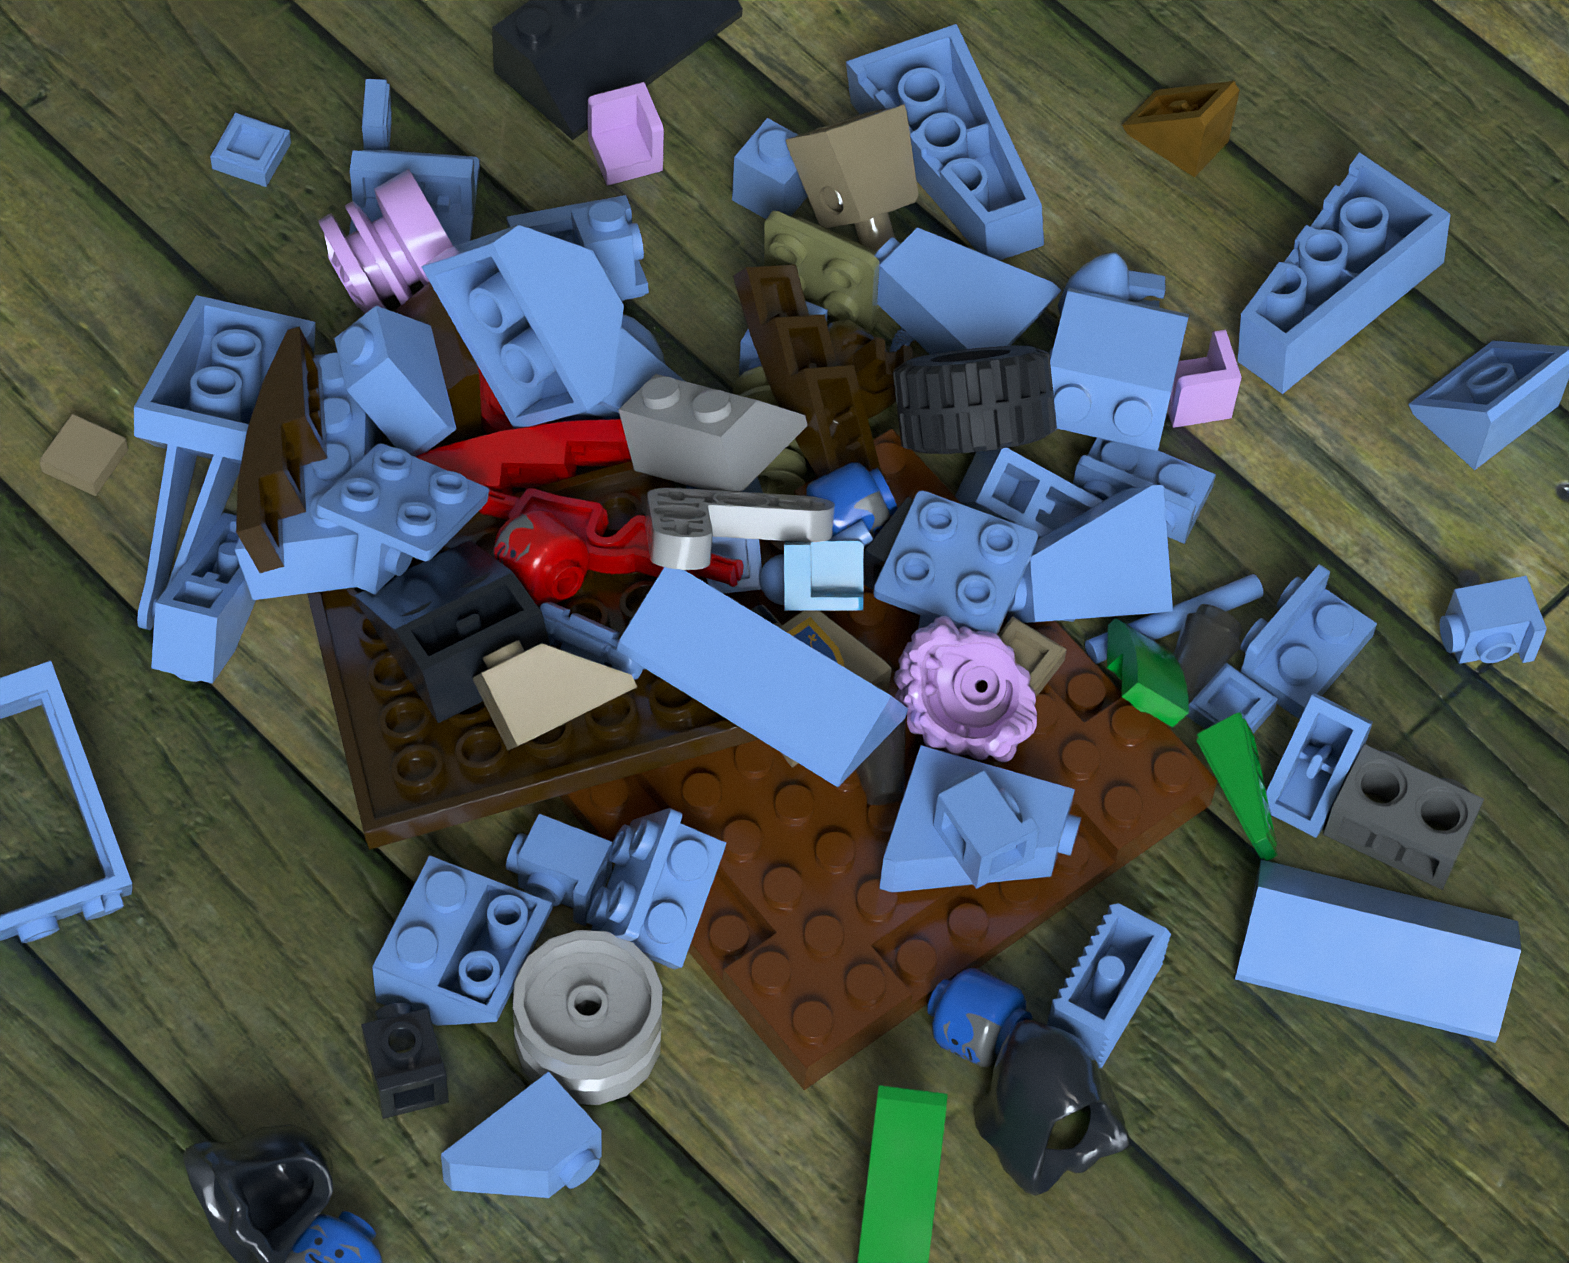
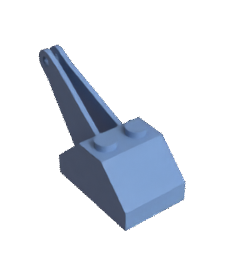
M516 225L447 248L421 266L514 429L530 427L579 413L597 420L621 419L618 409L655 374L684 381L621 327L624 305L613 287L608 271L600 264L593 250L521 225Z
M195 296L134 406V437L155 447L167 449L146 581L138 610L137 623L139 628L152 629L154 626L156 601L220 519L240 472L246 433L263 380L287 330L300 326L314 353L316 322L203 296ZM199 456L212 459L169 579L196 458Z

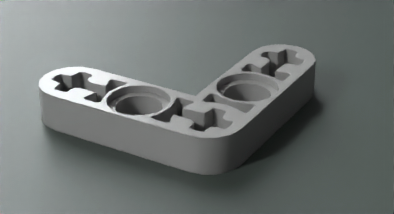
M682 488L654 489L647 494L645 521L650 560L656 565L671 569L695 570L706 568L711 563L712 537L797 542L827 541L832 538L835 504L826 499L800 495Z

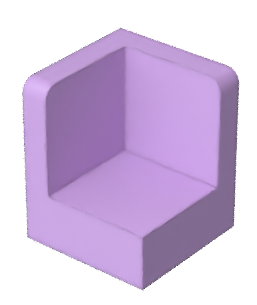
M645 83L589 97L588 142L606 185L663 171L664 129Z
M1226 330L1212 332L1207 357L1178 362L1167 410L1173 428L1232 418L1242 377Z

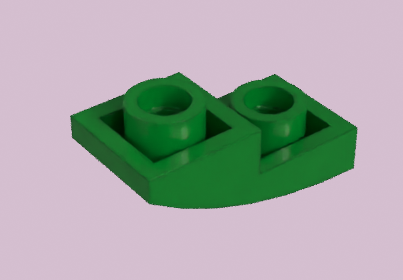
M1115 618L1108 624L1107 668L1122 680V697L1128 700L1140 712L1151 714L1173 728L1189 714L1187 684L1178 660L1165 647Z

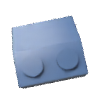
M1068 288L1050 359L1057 429L1158 451L1189 314Z

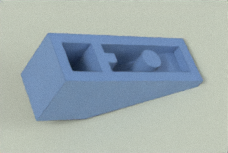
M1009 448L976 452L955 495L962 505L1036 531L1038 534L1037 540L1103 502V500Z
M222 513L220 519L156 601L152 669L175 674L180 679L186 681H204L213 684L234 654L256 600H252L235 552L239 539L236 533V515Z

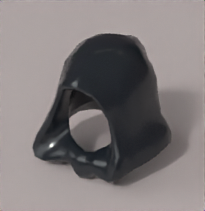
M1025 1019L1016 1023L1011 1028L999 1051L993 1070L991 1090L974 1109L975 1125L980 1136L994 1148L1003 1170L1013 1178L1025 1193L1036 1196L1047 1192L1067 1170L1073 1173H1084L1099 1158L1123 1151L1129 1145V1134L1113 1089L1080 1038L1063 1029L1038 1021ZM1090 1104V1123L1081 1142L1071 1149L1057 1150L1046 1148L1055 1122Z
M292 1124L260 1127L232 1142L197 1143L187 1147L182 1155L191 1187L205 1212L212 1230L222 1246L238 1263H285L297 1239L326 1207L334 1191L332 1180L333 1163L328 1152L320 1144L317 1137L306 1129Z

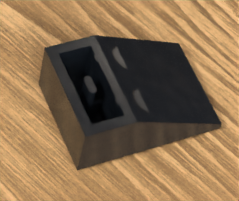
M471 540L406 570L401 576L396 575L392 577L375 595L368 591L354 595L356 602L438 723L483 701L472 679L488 670L483 657L518 640L524 651L540 644L551 647L542 612L521 582L510 569Z

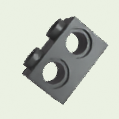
M1364 744L1333 804L1323 835L1443 890L1470 835L1484 798L1471 793L1467 787L1458 781L1449 778H1438L1411 766L1405 758L1394 752L1379 751ZM1374 793L1380 795L1388 803L1373 802L1364 794ZM1424 821L1439 822L1446 827L1447 831L1434 830Z

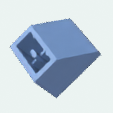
M429 855L372 966L376 1002L386 1006L395 1003H407L412 1006L413 1011L428 1008L431 1022L437 1026L497 1022L514 988L515 979L527 957L531 954L553 909L552 903Z

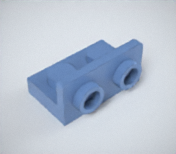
M1096 438L1089 454L1081 456L1076 466L1073 484L1103 501L1124 489L1164 485L1167 537L1185 544L1213 488L1216 474L1160 451Z
M1320 564L1305 581L1297 576L1290 582L1277 603L1279 611L1269 622L1263 618L1259 619L1246 634L1240 646V650L1246 653L1241 673L1278 699L1277 704L1298 719H1301L1311 695L1316 693L1323 696L1373 637L1377 625L1376 622L1325 589L1330 571Z

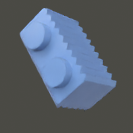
M1119 903L1109 905L1108 913L1103 916L1101 925L1097 926L1095 936L1090 937L1089 945L1084 947L1082 957H1078L1076 967L1071 969L1070 978L1065 979L1064 987L1059 989L1057 999L1052 1000L1047 1025L1058 1027L1080 1038L1096 1060L1098 1068H1102L1163 965L1162 962L1165 958V950L1168 947L1167 944L1170 941L1171 933L1167 928Z

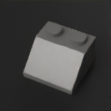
M655 374L618 409L635 471L703 490L742 492L808 426L805 415L751 398Z

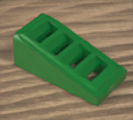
M1241 712L1235 713L1198 733L1196 741L1251 844L1261 860L1269 861L1278 856L1276 849L1277 841L1255 736Z

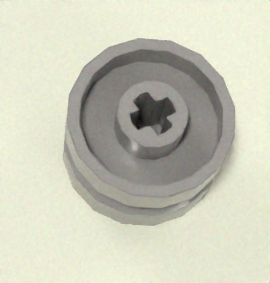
M576 930L549 939L527 957L514 982V1044L523 1071L533 1082L549 1071L578 1104L601 1105L627 1096L649 1077L660 1055L663 987L653 962L633 942L615 937L614 934L607 931Z

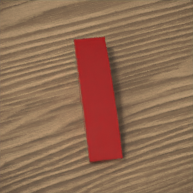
M621 419L564 421L504 430L442 446L415 456L447 471L457 472L466 479L491 488L494 491L508 495L512 494L513 487L534 488L576 476L577 466H614L632 461Z

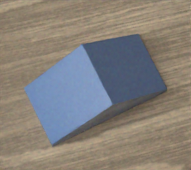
M1313 693L1266 791L1271 815L1317 838L1330 816L1333 804L1363 745L1366 744L1373 722Z

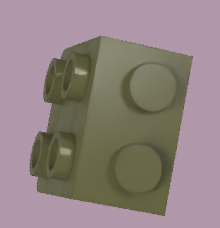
M772 211L764 223V266L796 265L805 301L827 309V314L836 321L848 319L860 327L872 331L884 311L877 304L880 267L879 260L874 256L877 251L800 216L795 219L782 212Z

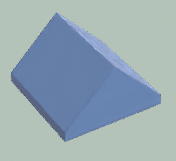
M1492 341L1409 403V407L1417 419L1473 470H1476L1559 406L1569 380V347Z

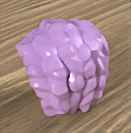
M948 616L938 617L928 626L916 630L911 636L912 641L907 643L902 655L898 659L900 669L895 672L894 681L899 688L895 699L908 708L907 725L910 732L913 734H923L926 747L936 750L943 749L946 753L963 756L968 754L980 761L987 759L989 755L1000 762L1011 760L1017 751L1018 743L1030 737L1037 726L1036 694L1034 689L1029 686L1031 676L1029 671L1016 663L1013 648L1005 645L999 636L993 632H975L965 626L957 629L954 622ZM981 680H985L988 684L987 690L983 693L977 690V683Z

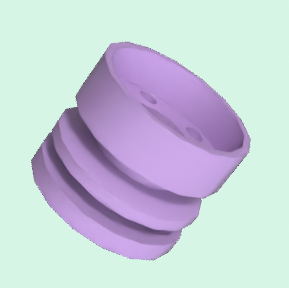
M409 169L374 188L376 199L383 215L372 222L354 201L345 205L358 229L348 236L344 234L332 213L318 220L324 232L328 250L327 256L353 302L365 314L375 306L388 310L384 300L393 295H396L400 304L403 305L413 296L409 286L419 280L424 286L430 282L421 266L447 248L453 247Z

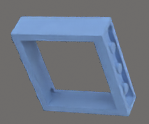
M51 661L0 678V719L42 705L104 878L1 914L0 941L15 935H19L21 943L44 938L60 929L58 920L83 912L85 920L108 915L123 908L124 905L121 898L132 894V881Z

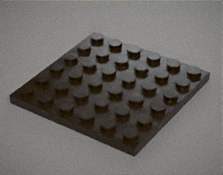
M632 461L534 487V489L558 496L600 503L607 511L609 520L603 537L615 535L635 516H646L647 494L649 491L660 488H676L674 481L635 471ZM526 490L509 495L521 498ZM478 511L435 556L471 540L493 557L496 536L507 520L483 515ZM413 557L407 570L425 561ZM588 569L580 589L570 598L556 604L570 610L568 617L573 613H577L620 632L618 638L620 639L657 580V577L640 572L606 574ZM701 576L699 577V579H700L701 581H703V582H705L706 584H708L706 578L701 577ZM354 587L307 593L360 820L369 850L758 740L754 735L647 669H643L639 678L634 679L637 685L636 688L534 739L507 750L484 701L440 723L436 721L356 602L354 595L365 590ZM562 642L558 646L551 645V647L562 650L560 649Z

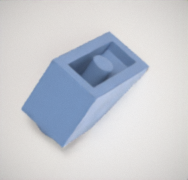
M375 306L334 338L346 390L396 448L402 449L415 457L426 453L456 430L430 325Z
M548 1071L441 1153L443 1181L452 1191L550 1198L565 1185L569 1189L579 1186L595 1172L600 1163L599 1158L602 1157L601 1129Z

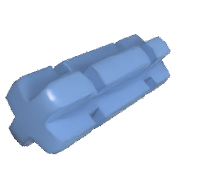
M545 602L541 605L540 610L551 645L558 646L562 642L560 648L562 650L608 667L611 664V668L631 674L633 679L639 678L645 668L616 651L620 640L618 639L620 632L577 613H573L568 617L570 610L555 603Z

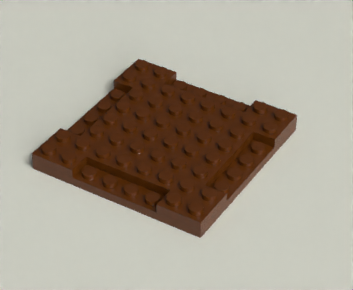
M893 429L873 440L882 475L898 508L907 497L914 500L919 491H926L962 504L913 450L901 446L900 436ZM816 476L794 490V495L806 496L808 484L818 477ZM759 539L763 568L769 559L776 555L784 554L785 541ZM866 548L863 549V565ZM864 585L863 610H824L820 612L882 658L891 667L889 695L895 698L899 690L894 681L895 672L900 669L898 659L902 655L907 643L912 641V634L918 630L920 615H913L905 609L876 599L874 591ZM761 589L723 593L749 610L756 606L764 605L782 625L803 612L784 611V605L770 601ZM1006 613V616H1005V618H1004V620H1003V622H1002V625H1001V627H1000V629H999L998 634L1002 631V629H1003V628L1005 627V625L1008 623V622H1007V613ZM1056 621L1024 623L1067 649L1065 661L1036 697L1037 726L1034 733L1023 742L1018 743L1016 753L1008 762L997 761L991 755L981 761L972 758L968 754L958 755L1075 789L1070 814L1081 817L1078 834L1071 856L1058 853L1051 877L992 882L977 889L973 884L902 892H889L879 889L883 858L920 746L926 747L923 734H913L910 732L907 725V715L839 787H836L799 763L791 767L780 751L758 738L755 741L559 796L589 833L609 840L612 843L624 824L629 826L634 819L668 808L683 814L681 824L727 843L688 952L803 1090L809 1088L927 1005L934 989L942 980L948 979L952 981L957 974L965 969H978L1211 805L1218 780L1164 722L1151 714L1140 712L1128 700L1124 699L1122 692ZM985 680L977 683V690L983 693L987 690L988 684Z

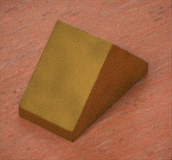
M1234 81L1159 89L1122 126L1129 136L1195 178L1229 142L1240 90Z

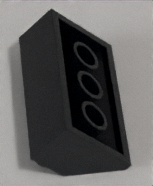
M530 0L492 27L494 73L573 141L588 130L589 97L643 82L648 86L742 17L743 8L738 0Z

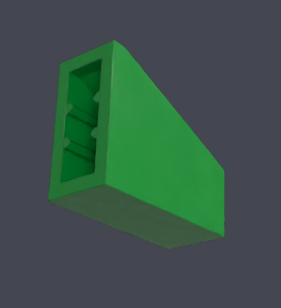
M878 1085L857 1263L929 1262L948 1094Z

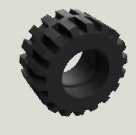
M996 346L955 350L913 358L893 370L901 446L926 454L988 451L1032 443L1045 438L1057 430L1050 354L1041 349L1031 346Z

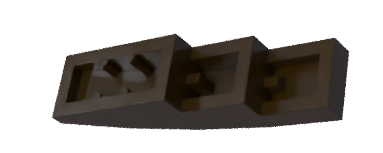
M797 266L746 267L733 275L750 336L779 407L806 416L808 426L795 440L817 477L820 478L852 462L862 464L868 471L878 468L881 472L854 365L838 366L825 314L809 315Z
M300 326L287 330L263 380L247 429L238 477L236 533L259 573L285 567L282 519L306 512L303 466L311 464V462L328 459L322 368Z

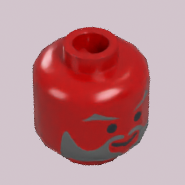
M544 510L522 513L509 519L500 528L493 551V557L515 574L537 606H541L545 602L556 604L573 596L583 584L584 577L588 571L590 556L585 541L556 515Z

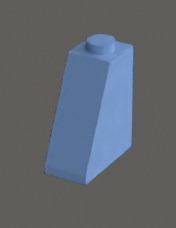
M918 227L901 244L894 237L890 238L874 255L880 262L877 304L929 354L982 347L1011 346L1061 292L1049 280Z
M1164 485L1124 489L1037 540L1035 549L1007 611V622L1012 617L1023 623L1173 612Z
M921 745L883 858L879 889L889 892H902L973 884L933 826L938 794L949 781L965 772H973L976 775L985 771L998 790L1004 788L1013 796L1020 809L1022 822L1033 817L1040 827L1034 859L988 883L1051 877L1058 853L1071 856L1078 834L1081 817L1070 814L1075 789Z

